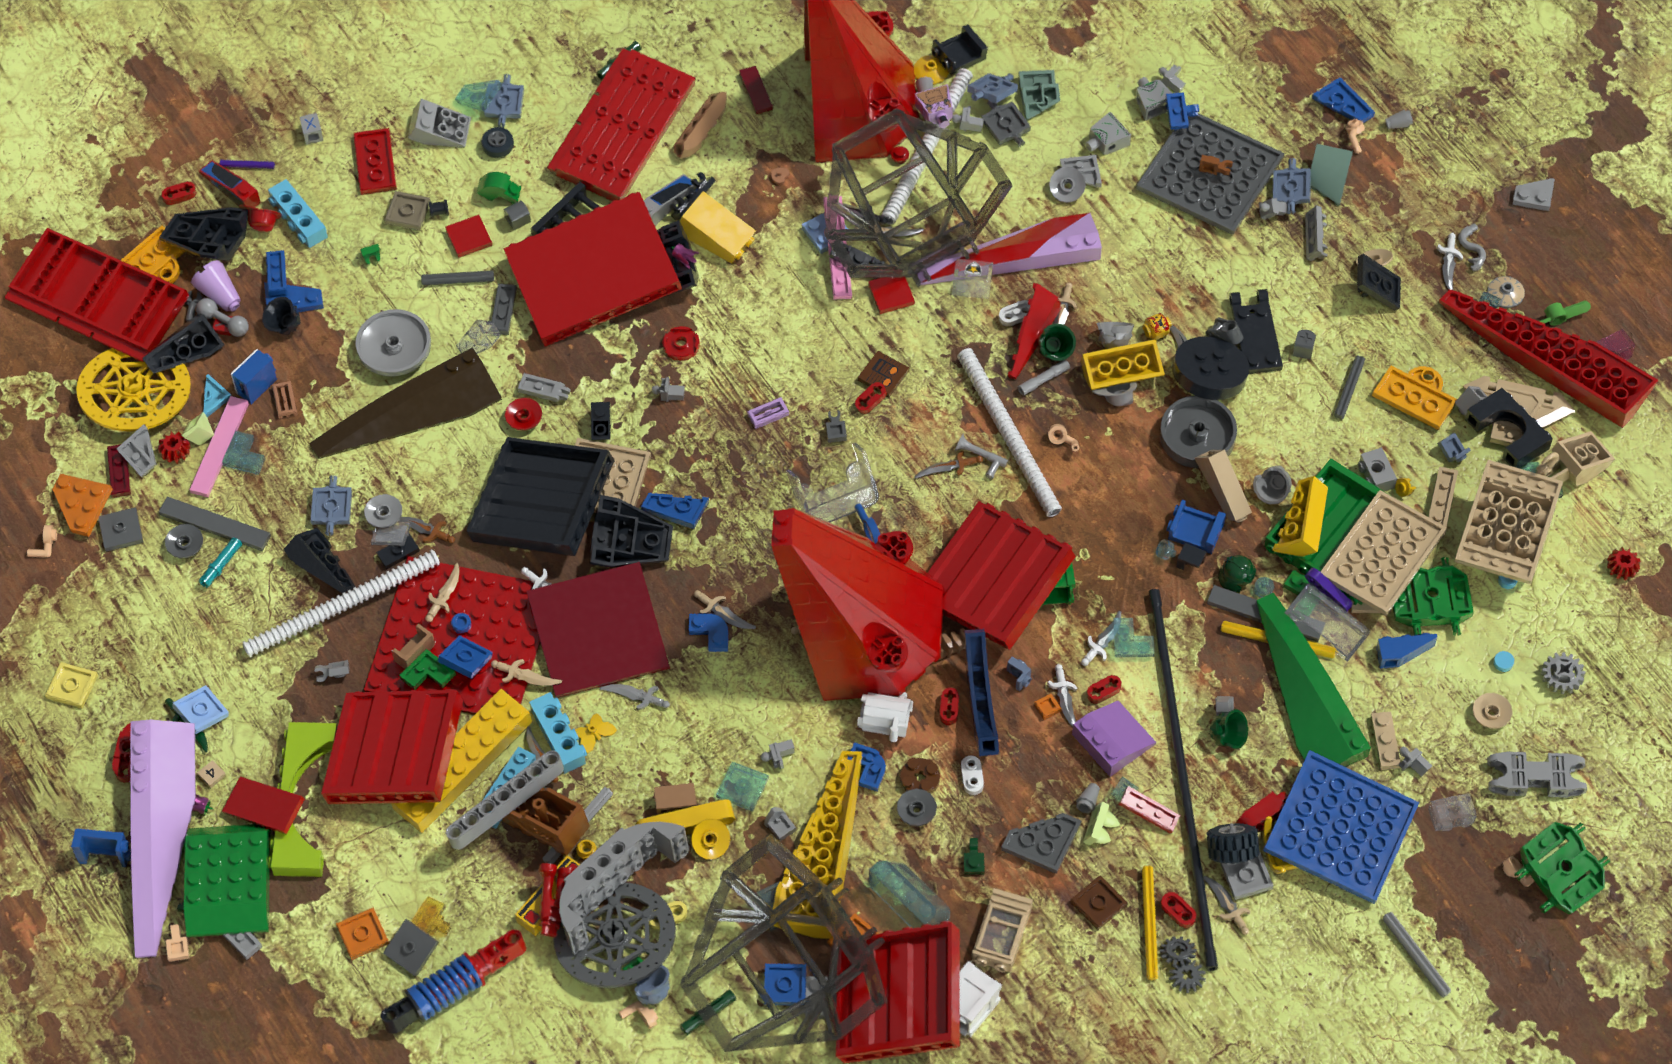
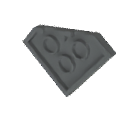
M1061 813L1048 820L1043 819L1030 823L1029 826L1020 829H1012L1009 831L1001 850L1057 874L1082 821Z

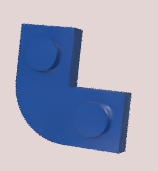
M689 614V635H709V652H728V626L720 616L715 614Z
M854 742L851 751L862 752L861 767L864 768L859 780V786L878 792L886 771L885 761L879 754V751ZM848 756L847 759H848V760H852L853 757H852V756Z

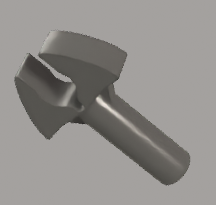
M192 291L188 292L189 297L184 304L188 305L186 322L194 318L197 303L202 300L199 291L194 301H192Z

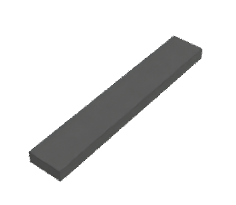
M168 496L159 510V515L183 524L193 525L200 530L229 540L235 537L243 545L260 551L264 550L271 537L270 532Z
M1215 585L1213 586L1207 601L1208 605L1262 623L1256 599ZM1286 610L1305 638L1316 642L1319 641L1325 623Z

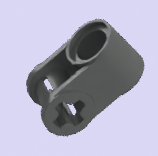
M1216 318L1214 325L1206 331L1207 337L1219 338L1233 345L1243 340L1241 330L1234 320Z

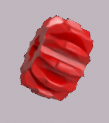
M171 431L168 436L163 434V439H160L158 442V452L163 460L167 459L169 463L175 460L178 464L179 459L185 461V455H190V442L179 431L176 434Z
M1623 547L1619 551L1614 549L1612 554L1608 556L1607 569H1610V575L1616 574L1617 579L1623 577L1625 581L1628 577L1633 579L1640 570V558H1637V552L1631 553L1630 548L1627 551Z

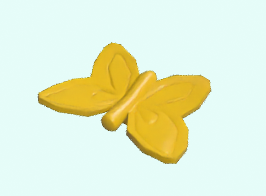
M594 714L590 719V724L586 723L585 727H579L575 731L578 738L581 739V745L589 753L596 744L595 738L600 740V735L611 736L617 732V729L613 724L603 722L599 714Z

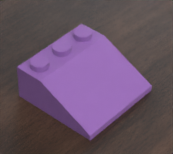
M1119 701L1092 711L1073 724L1072 735L1110 777L1156 745V741Z

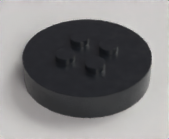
M1195 337L1183 342L1178 347L1172 371L1179 385L1189 393L1204 399L1224 400L1236 396L1243 390L1249 374V363L1240 349L1225 340L1214 337Z

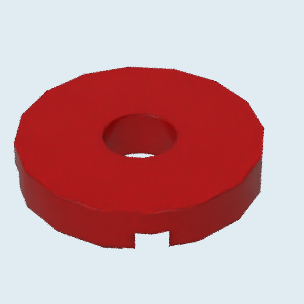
M684 326L670 329V332L664 335L662 342L666 355L678 361L689 360L694 357L700 347L698 334L692 331L691 328ZM678 341L686 342L683 346H679L676 343Z

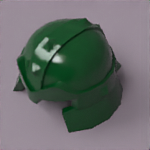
M1055 323L1047 326L1038 337L1039 352L1044 357L1052 360L1061 361L1067 359L1076 348L1074 333L1064 324Z
M1243 555L1227 557L1218 573L1221 586L1224 589L1239 594L1242 589L1239 585L1251 584L1254 576H1257L1254 564Z
M1238 709L1224 713L1221 712L1212 720L1209 734L1215 740L1216 745L1233 749L1242 748L1248 738L1249 728L1244 713Z

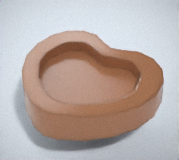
M776 168L771 172L772 181L777 185H783L785 179L789 177V170L786 168Z

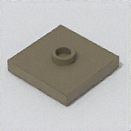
M395 191L385 218V224L421 230L429 208V201H431L430 197Z

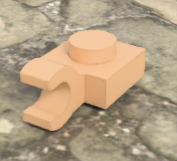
M179 924L170 925L172 939L166 940L169 962L190 958L187 937H182Z

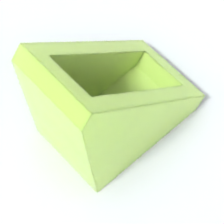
M204 412L191 420L182 434L185 439L200 446L214 436Z

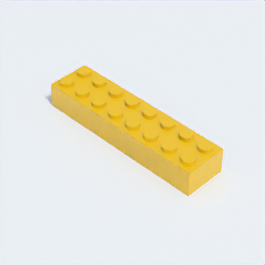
M500 689L456 733L441 802L391 803L393 810L420 833H423L533 722L530 712L504 690Z

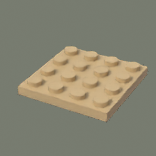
M577 438L575 446L609 450L614 459L601 495L619 498L636 507L651 458V452ZM598 502L593 513H596Z

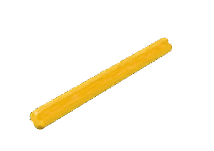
M1228 621L1222 622L1221 632L1268 643L1265 630ZM1307 641L1316 655L1332 659L1335 657V647Z
M1145 865L1142 867L1146 974L1148 980H1157L1153 867Z

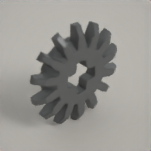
M1174 936L1172 941L1166 939L1167 945L1161 944L1163 949H1160V953L1164 954L1161 958L1167 959L1166 963H1171L1174 960V966L1177 965L1178 961H1180L1182 966L1184 961L1191 963L1189 958L1193 959L1196 957L1194 953L1197 952V949H1192L1195 944L1189 945L1190 939L1185 941L1182 936H1180V939H1176ZM1177 948H1180V950L1184 952H1181L1180 955H1176V952L1173 951H1176Z
M1193 960L1191 964L1185 961L1183 966L1180 964V961H1178L1180 966L1172 964V967L1176 970H1169L1170 974H1174V976L1169 978V981L1175 980L1172 986L1179 985L1178 991L1181 992L1183 988H1186V993H1189V988H1192L1196 992L1195 986L1203 987L1200 981L1205 982L1206 978L1201 975L1206 974V972L1199 971L1202 968L1201 964L1196 967L1194 966L1196 960ZM1182 972H1192V979H1183L1184 974Z

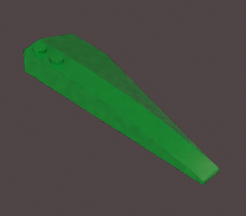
M1274 593L1257 599V607L1262 624L1264 625L1266 640L1269 643L1270 654L1275 665L1274 668L1281 694L1285 701V708L1289 716L1291 730L1294 734L1295 745L1303 760H1305L1309 750L1344 767L1367 758L1371 750L1368 741L1328 673L1289 613Z

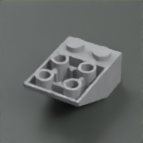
M420 99L413 109L408 139L426 145L465 148L471 117Z

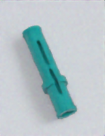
M232 537L216 560L208 565V569L198 580L203 587L209 588L214 579L222 574L225 565L242 546V542L239 539Z

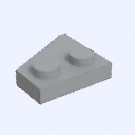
M1096 155L1060 159L1061 168H1076L1084 176L1087 185L1101 188L1102 182Z
M1551 178L1517 185L1512 205L1549 211L1555 179Z
M142 425L116 448L142 478L157 465L149 432L145 425Z

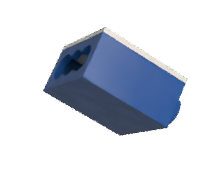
M256 349L231 373L236 393L243 399L248 400L250 404L256 401L277 380L273 359L269 354H264Z

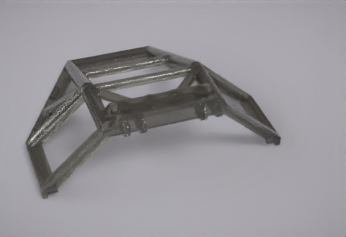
M896 108L832 145L833 156L829 177L830 188L827 198L824 236L850 278L912 277L916 286L919 287L921 286V281L916 274L922 271L925 280H932L926 270L928 267L959 250L965 260L969 259V254L964 248L969 244L975 254L980 253L975 240L1013 186L985 143L975 142L970 137L947 128H940L932 122L907 115L904 111ZM898 123L920 157L862 189L845 152ZM917 130L947 141V176L917 133ZM958 146L973 152L959 173ZM981 161H983L998 185L974 218L959 193ZM925 163L948 198L883 233L865 195ZM841 172L864 219L839 203ZM947 206L938 234L934 238L926 242L893 237ZM955 208L963 221L947 230ZM837 214L859 229H836ZM841 241H876L890 264H855ZM892 245L914 249L899 257Z
M772 834L764 837L722 872L721 882L710 903L704 919L705 924L701 934L698 935L694 945V953L686 974L682 977L680 986L724 1052L841 1040L888 1002L873 952L885 941L880 937L872 944H867L866 940L874 936L877 929L873 927L863 935L858 931L838 902L850 893V890L848 888L842 889L835 896L831 892L843 883L841 878L835 879L827 886ZM769 852L804 883L802 887L775 909L769 906L739 878V876ZM730 888L754 910L723 909ZM807 899L819 917L790 912ZM718 921L755 923L712 956L704 959ZM787 921L825 926L833 936L827 979ZM776 923L780 925L822 987L821 990L781 1012L739 952ZM841 948L852 965L836 977ZM732 956L773 1015L735 1037L730 1035L696 984ZM864 972L871 999L840 1023L833 996ZM808 1011L795 1034L762 1037ZM823 1011L828 1030L810 1032Z

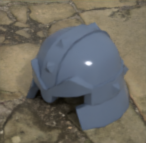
M661 965L654 973L636 982L637 986L634 992L642 1004H657L666 998L670 988L668 968Z

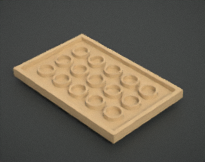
M1379 490L1321 570V573L1337 588L1387 615L1445 534L1447 527Z

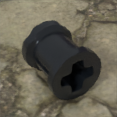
M447 199L435 203L429 201L431 218H434L435 215H449Z

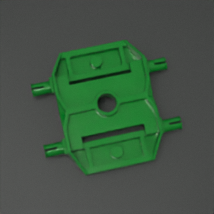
M1448 557L1440 559L1442 566L1431 569L1420 568L1413 577L1418 612L1414 611L1410 583L1393 606L1395 621L1412 627L1414 636L1422 634L1421 626L1451 625L1453 636H1456V634L1459 636L1461 635L1459 624L1473 616L1474 611L1468 575L1455 566L1449 565ZM1434 591L1438 596L1430 597L1427 592Z
M1553 822L1520 847L1523 867L1515 872L1514 875L1515 877L1518 876V880H1521L1525 875L1530 874L1548 898L1544 904L1539 906L1540 910L1543 909L1542 913H1546L1549 909L1555 907L1567 914H1572L1605 888V870L1603 867L1610 863V859L1605 855L1598 861L1586 849L1583 840L1578 835L1586 829L1581 822L1574 828ZM1564 840L1568 841L1539 864L1538 861ZM1562 861H1565V862L1568 863V865H1569V871H1568V872H1565V871L1562 870V868H1561V863H1562ZM1590 870V872L1587 875H1585L1582 879L1576 882L1564 893H1561L1564 889H1566L1573 882H1575L1577 879H1579L1582 875H1584L1587 871Z

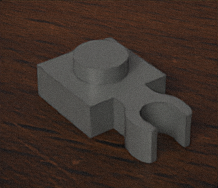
M837 410L836 417H832L829 411L828 419L830 422L826 423L828 443L847 441L845 421H840V411Z

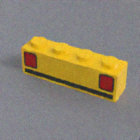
M567 855L557 866V870L562 867L576 869L580 864ZM556 875L552 887V899L555 898ZM543 883L515 914L516 922L534 936L541 932L539 912Z

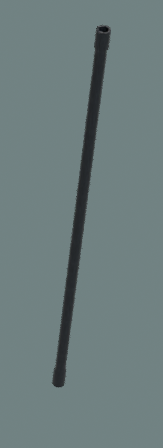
M1151 589L1148 592L1154 619L1205 950L1206 970L1216 971L1219 969L1218 960L1214 948L1163 620L1161 594L1159 589Z

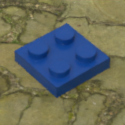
M459 635L439 655L438 662L472 679L492 658L493 652Z
M765 964L764 1005L805 1006L806 964Z

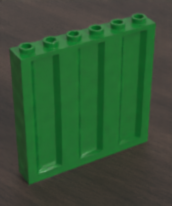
M1331 458L1316 475V478L1328 487L1318 552L1302 557L1273 551L1274 545L1278 544L1280 536H1278L1281 528L1284 529L1286 524V513L1265 538L1264 547L1268 552L1276 554L1285 563L1295 566L1305 575L1311 568L1321 572L1376 494L1381 490ZM1339 589L1351 602L1352 600L1354 601L1353 605H1357V603L1363 604L1360 600Z

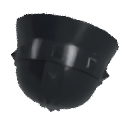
M281 296L270 301L262 315V322L265 328L284 335H290L301 324L297 306L293 305L292 301L287 297Z

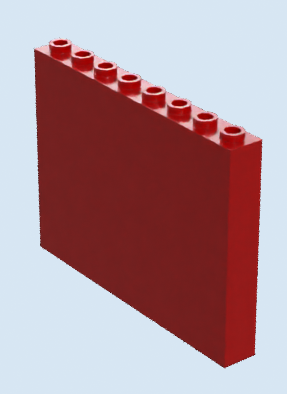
M640 191L631 193L623 199L612 201L604 207L595 208L592 212L579 215L573 220L562 222L554 228L545 229L542 233L529 236L523 241L512 243L504 248V252L545 347L682 289Z

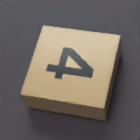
M213 760L197 772L198 776L210 788L226 776L225 772Z

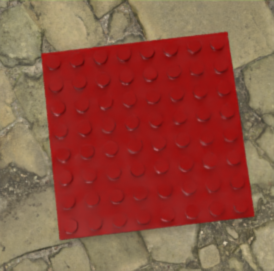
M408 556L406 564L409 560L413 561L415 557ZM439 563L438 566L434 565V568H428V571L424 570L422 574L418 573L416 577L412 576V579L408 578L406 582L401 581V584L398 585L364 687V692L413 690L400 679L399 675L405 669L394 661L392 650L396 648L400 651L417 634L416 626L420 624L433 634L435 646L430 652L436 657H439L459 635L493 652L492 658L472 679L455 671L456 675L443 688L427 677L415 689L416 691H428L430 689L457 690L463 699L461 712L476 714L500 689L504 690L519 704H522L528 683L525 680H518L516 677H513L510 682L504 683L502 679L506 678L509 673L493 668L491 663L496 660L511 666L515 661L523 659L524 664H521L518 668L532 671L540 645L539 635L527 596V590L533 589L534 583L530 580L459 566L457 585L450 594L449 599L446 600L450 609L449 613L444 608H440L433 620L427 622L425 617L433 606L429 599V593H432L434 598H438L439 590L449 579L455 565ZM458 613H465L471 619V628L466 633H457L452 628L451 620Z

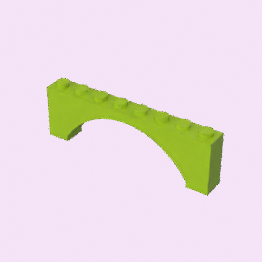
M289 722L288 729H285L284 732L286 747L282 749L284 765L280 766L282 782L278 783V789L293 793L296 784L306 769L322 755L332 750L337 731L336 723ZM293 823L287 834L275 831V838H271L273 854L269 856L268 866L272 869L274 876L322 877L324 865L322 850H316L309 845L298 833Z

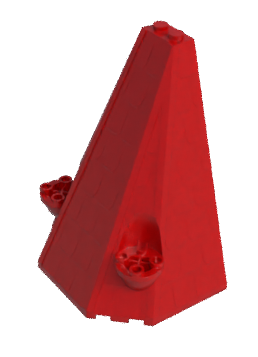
M804 0L803 47L805 61H810L816 163L888 157L891 151L897 145H900L913 129L920 125L919 111L915 106L916 85L913 63L889 38L893 33L894 24L887 11L865 12L855 0Z
M795 508L773 511L771 547L823 700L860 699L863 694L868 695V692L887 696H901L906 691L905 688L913 680L916 682L933 661L936 663L941 658L944 588L942 584L910 559L914 548L908 533L904 531L882 533L878 536V541L875 544L867 537Z

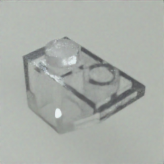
M476 320L456 346L461 353L473 348L479 354L491 348L501 334L492 321Z

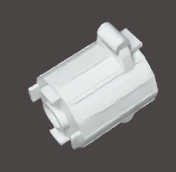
M869 692L868 695H862L861 701L863 704L857 725L863 731L890 735L889 740L891 742H896L898 736H906L909 715L913 709V701L907 699V693L904 692L899 697Z

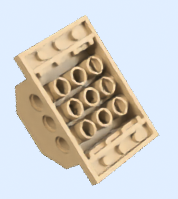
M1487 460L1455 562L1531 585L1547 539L1563 481Z

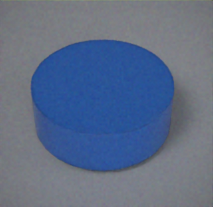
M465 613L456 614L451 620L453 630L457 633L469 631L471 628L470 617Z

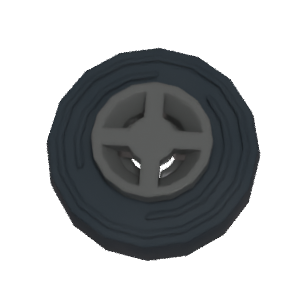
M494 127L483 134L481 144L483 151L487 155L500 158L505 157L513 150L514 139L509 130L502 127Z

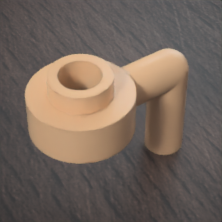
M1353 119L1348 122L1345 128L1355 154H1358L1362 150L1356 135L1363 132L1365 127L1361 120Z
M1054 424L1049 428L1048 437L1052 443L1061 444L1065 442L1071 445L1073 451L1079 450L1078 441L1067 435L1066 428L1063 425ZM1056 430L1061 432L1059 436L1054 435Z
M44 525V550L28 549V557L48 558L51 556L53 541L57 540V529H54L53 525Z
M1510 856L1503 861V870L1508 876L1516 878L1514 873L1520 870L1522 865L1515 857ZM1525 875L1519 880L1525 887L1535 882L1530 875L1528 877Z
M636 1001L618 1012L620 1017L624 1019L638 1011L649 1029L657 1025L656 1020H658L656 1012L653 1009L649 1010L648 1007L645 1008L640 1001Z

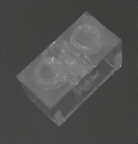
M1470 793L1433 800L1430 802L1428 809L1435 831H1448L1458 826L1468 827L1475 822L1477 815Z

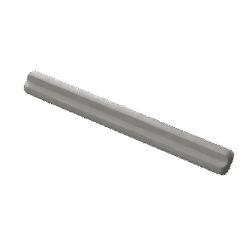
M604 787L585 808L584 812L588 822L593 819L612 797L613 793L609 788ZM551 847L543 857V861L554 864L561 853Z
M1392 912L1384 915L1383 921L1440 996L1446 997L1451 992L1450 987Z

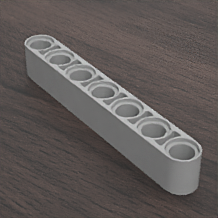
M556 751L546 752L449 825L446 829V836L451 847L457 850L464 848L558 777L564 770L559 753Z

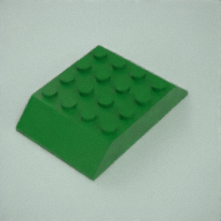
M256 824L188 829L185 837L184 916L187 937L269 932L270 868L268 861L270 856V829Z

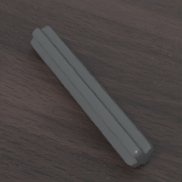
M492 270L421 275L422 285L494 281V271Z
M1357 355L1354 359L1335 410V418L1344 419L1364 365L1365 358Z

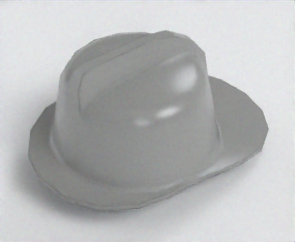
M1130 382L1095 389L1092 392L1105 396L1107 402L1114 406H1124L1133 403V391L1136 389L1137 383Z

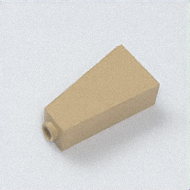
M1210 450L1195 457L1206 481L1224 513H1226L1227 519L1237 523L1247 519L1246 515L1252 513L1226 451Z

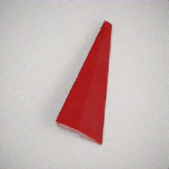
M1033 283L1032 288L1035 291L1033 299L1028 300L1030 308L1023 318L1018 336V353L1013 354L1012 359L1015 362L1011 371L1008 372V376L1011 379H1017L1039 345L1038 337L1047 326L1053 323L1062 309L1059 298L1038 283Z

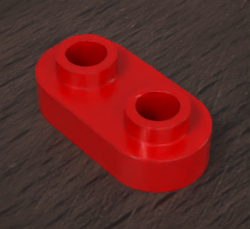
M1168 892L1162 897L1161 907L1163 911L1180 927L1189 928L1194 925L1196 912L1181 896L1175 892ZM1168 903H1173L1175 906L1170 907ZM1182 917H1188L1189 920L1185 921Z

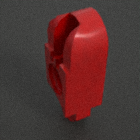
M131 723L127 724L119 733L112 762V769L117 780L123 783L131 782V751L125 752L131 748ZM125 769H128L127 775L123 774Z
M1272 791L1246 810L1236 823L1254 826L1258 832L1260 830L1263 831L1266 817L1270 816L1272 823L1278 819L1288 794L1283 791L1276 795Z

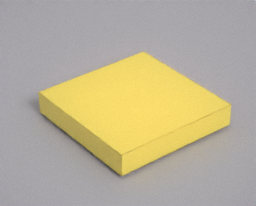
M60 662L45 697L83 709L98 674L91 670Z

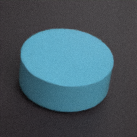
M1498 576L1499 585L1505 589H1512L1517 585V580Z
M1506 651L1497 653L1494 658L1495 668L1501 672H1507L1512 669L1514 664L1512 654Z

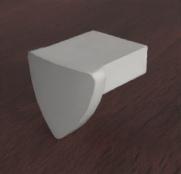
M773 807L767 814L764 825L769 827L779 841H782L796 831L795 825L782 808Z

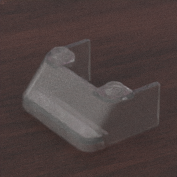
M856 442L852 444L857 461L849 464L846 468L848 480L817 493H813L812 488L808 484H801L799 477L790 469L786 470L794 497L802 512L827 522H833L857 512L854 508L856 504H861L865 509L878 501L879 493L866 451Z
M1310 583L1304 587L1285 611L1295 622L1304 621L1331 642L1336 649L1335 653L1347 662L1370 633L1366 626Z

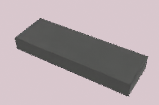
M498 284L490 326L491 334L509 335L517 285Z

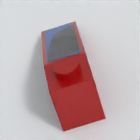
M211 160L199 170L202 176L237 206L247 205L256 207L261 203L257 189L245 179L215 161Z

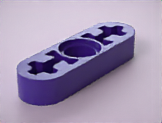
M1311 568L1305 575L1306 580L1335 608L1343 613H1347L1353 605L1351 600L1319 570Z

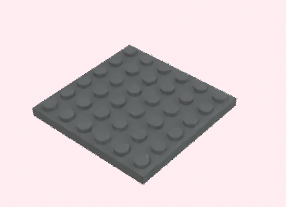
M1199 113L1195 117L1188 116L1189 127L1186 129H1174L1138 182L1136 189L1234 235L1272 177L1274 170L1280 165L1285 153ZM1202 155L1219 158L1220 162L1231 160L1233 162L1232 168L1225 167L1231 169L1230 175H1223L1219 172L1217 175L1199 171Z

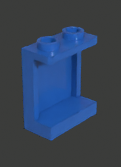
M1182 500L1180 506L1176 505L1174 509V520H1170L1166 530L1169 532L1168 539L1183 545L1185 543L1212 554L1224 526L1226 513L1219 511L1217 516L1187 507L1185 505L1186 501Z
M75 828L71 847L79 864H87L89 853L118 856L122 867H127L128 861H131V849L124 833Z

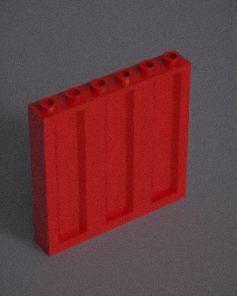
M978 501L930 568L928 574L942 584L944 588L943 615L971 630L984 629L986 638L1011 650L1076 556L1072 551V546L1068 543H1060L1051 534L1045 535L1037 527H1029L1023 520L1019 518L1015 520L1007 512L996 510L992 504H984Z
M430 689L428 691L393 690L391 692L356 691L354 693H346L321 792L328 804L441 802L463 699L458 691L454 689Z
M943 921L937 925L924 924L918 928L905 927L899 931L886 930L880 934L867 933L860 937L848 936L845 939L838 940L836 1057L846 1064L960 1047V929L952 922Z

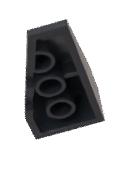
M198 314L142 359L152 373H157L208 357L225 344L205 316Z
M314 528L296 534L283 549L288 558L339 592L348 593V590L352 591L355 587L347 571L338 564L340 559L337 555H333L330 550L332 545L320 530Z

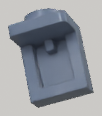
M1456 433L1450 434L1437 443L1448 462L1456 460L1458 463L1467 457L1466 454L1471 451L1469 447H1463Z
M1011 657L1007 662V671L1018 678L1016 690L1020 691L1031 682V668L1022 660Z

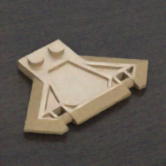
M1482 376L1463 385L1465 390L1469 386L1479 387L1487 397L1503 388L1513 396V399L1519 405L1525 408L1532 418L1538 421L1542 428L1575 413V410L1562 394L1554 392L1553 396L1546 394L1545 389L1501 379L1494 383L1490 382V377ZM1497 421L1492 423L1491 443L1508 446L1523 436L1520 428L1511 422Z

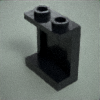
M968 24L962 26L961 34L941 43L937 39L933 40L931 48L932 55L940 61L943 68L951 75L957 73L961 68L966 69L985 60L988 52L987 45Z

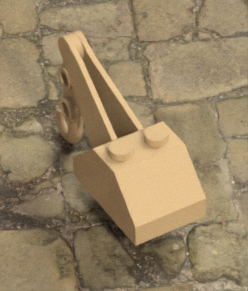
M1590 431L1558 441L1551 449L1552 453L1546 456L1536 468V474L1549 477L1557 470L1562 469L1561 472L1551 478L1563 482L1569 479L1576 486L1588 483L1608 468L1615 458Z

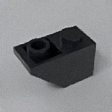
M591 402V440H611L610 402Z

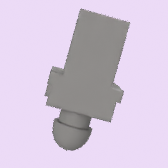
M1175 64L1169 71L1165 67L1159 68V74L1164 76L1161 82L1175 93H1180L1186 84L1177 77L1182 68L1180 66L1177 67Z
M971 106L963 107L961 116L959 114L953 115L952 121L960 123V130L981 132L984 119L970 116Z
M1277 198L1259 202L1261 218L1265 220L1275 215L1287 214L1288 204L1277 201Z
M669 377L662 378L661 387L656 385L651 389L653 394L661 395V401H684L685 387L670 385Z
M1217 696L1215 698L1216 716L1221 714V712L1234 710L1233 696Z
M792 739L770 744L769 752H764L761 755L762 761L766 762L772 759L774 768L780 767V769H784L781 757L795 753Z
M1407 747L1400 748L1399 753L1405 758L1399 764L1402 771L1411 766L1422 777L1432 767L1417 748L1412 752Z

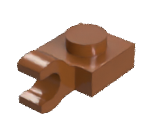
M1202 155L1199 171L1217 175L1218 172L1223 175H1230L1231 169L1225 167L1232 168L1233 162L1231 160L1220 162L1219 158Z

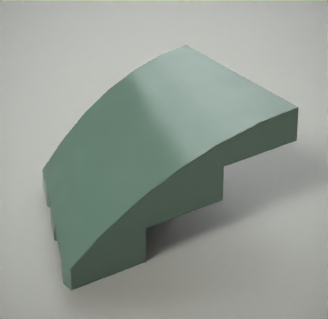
M1054 70L1019 71L1020 95L1026 120L1060 102L1059 83L1055 82Z
M1317 144L1311 166V188L1317 190L1322 196H1327L1333 200L1335 205L1340 206L1353 151Z

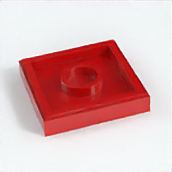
M480 215L445 226V230L458 258L493 246Z
M904 272L868 281V286L879 314L915 305V300Z

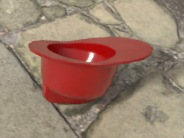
M239 205V208L248 210V223L256 231H272L276 219L282 217L276 211Z

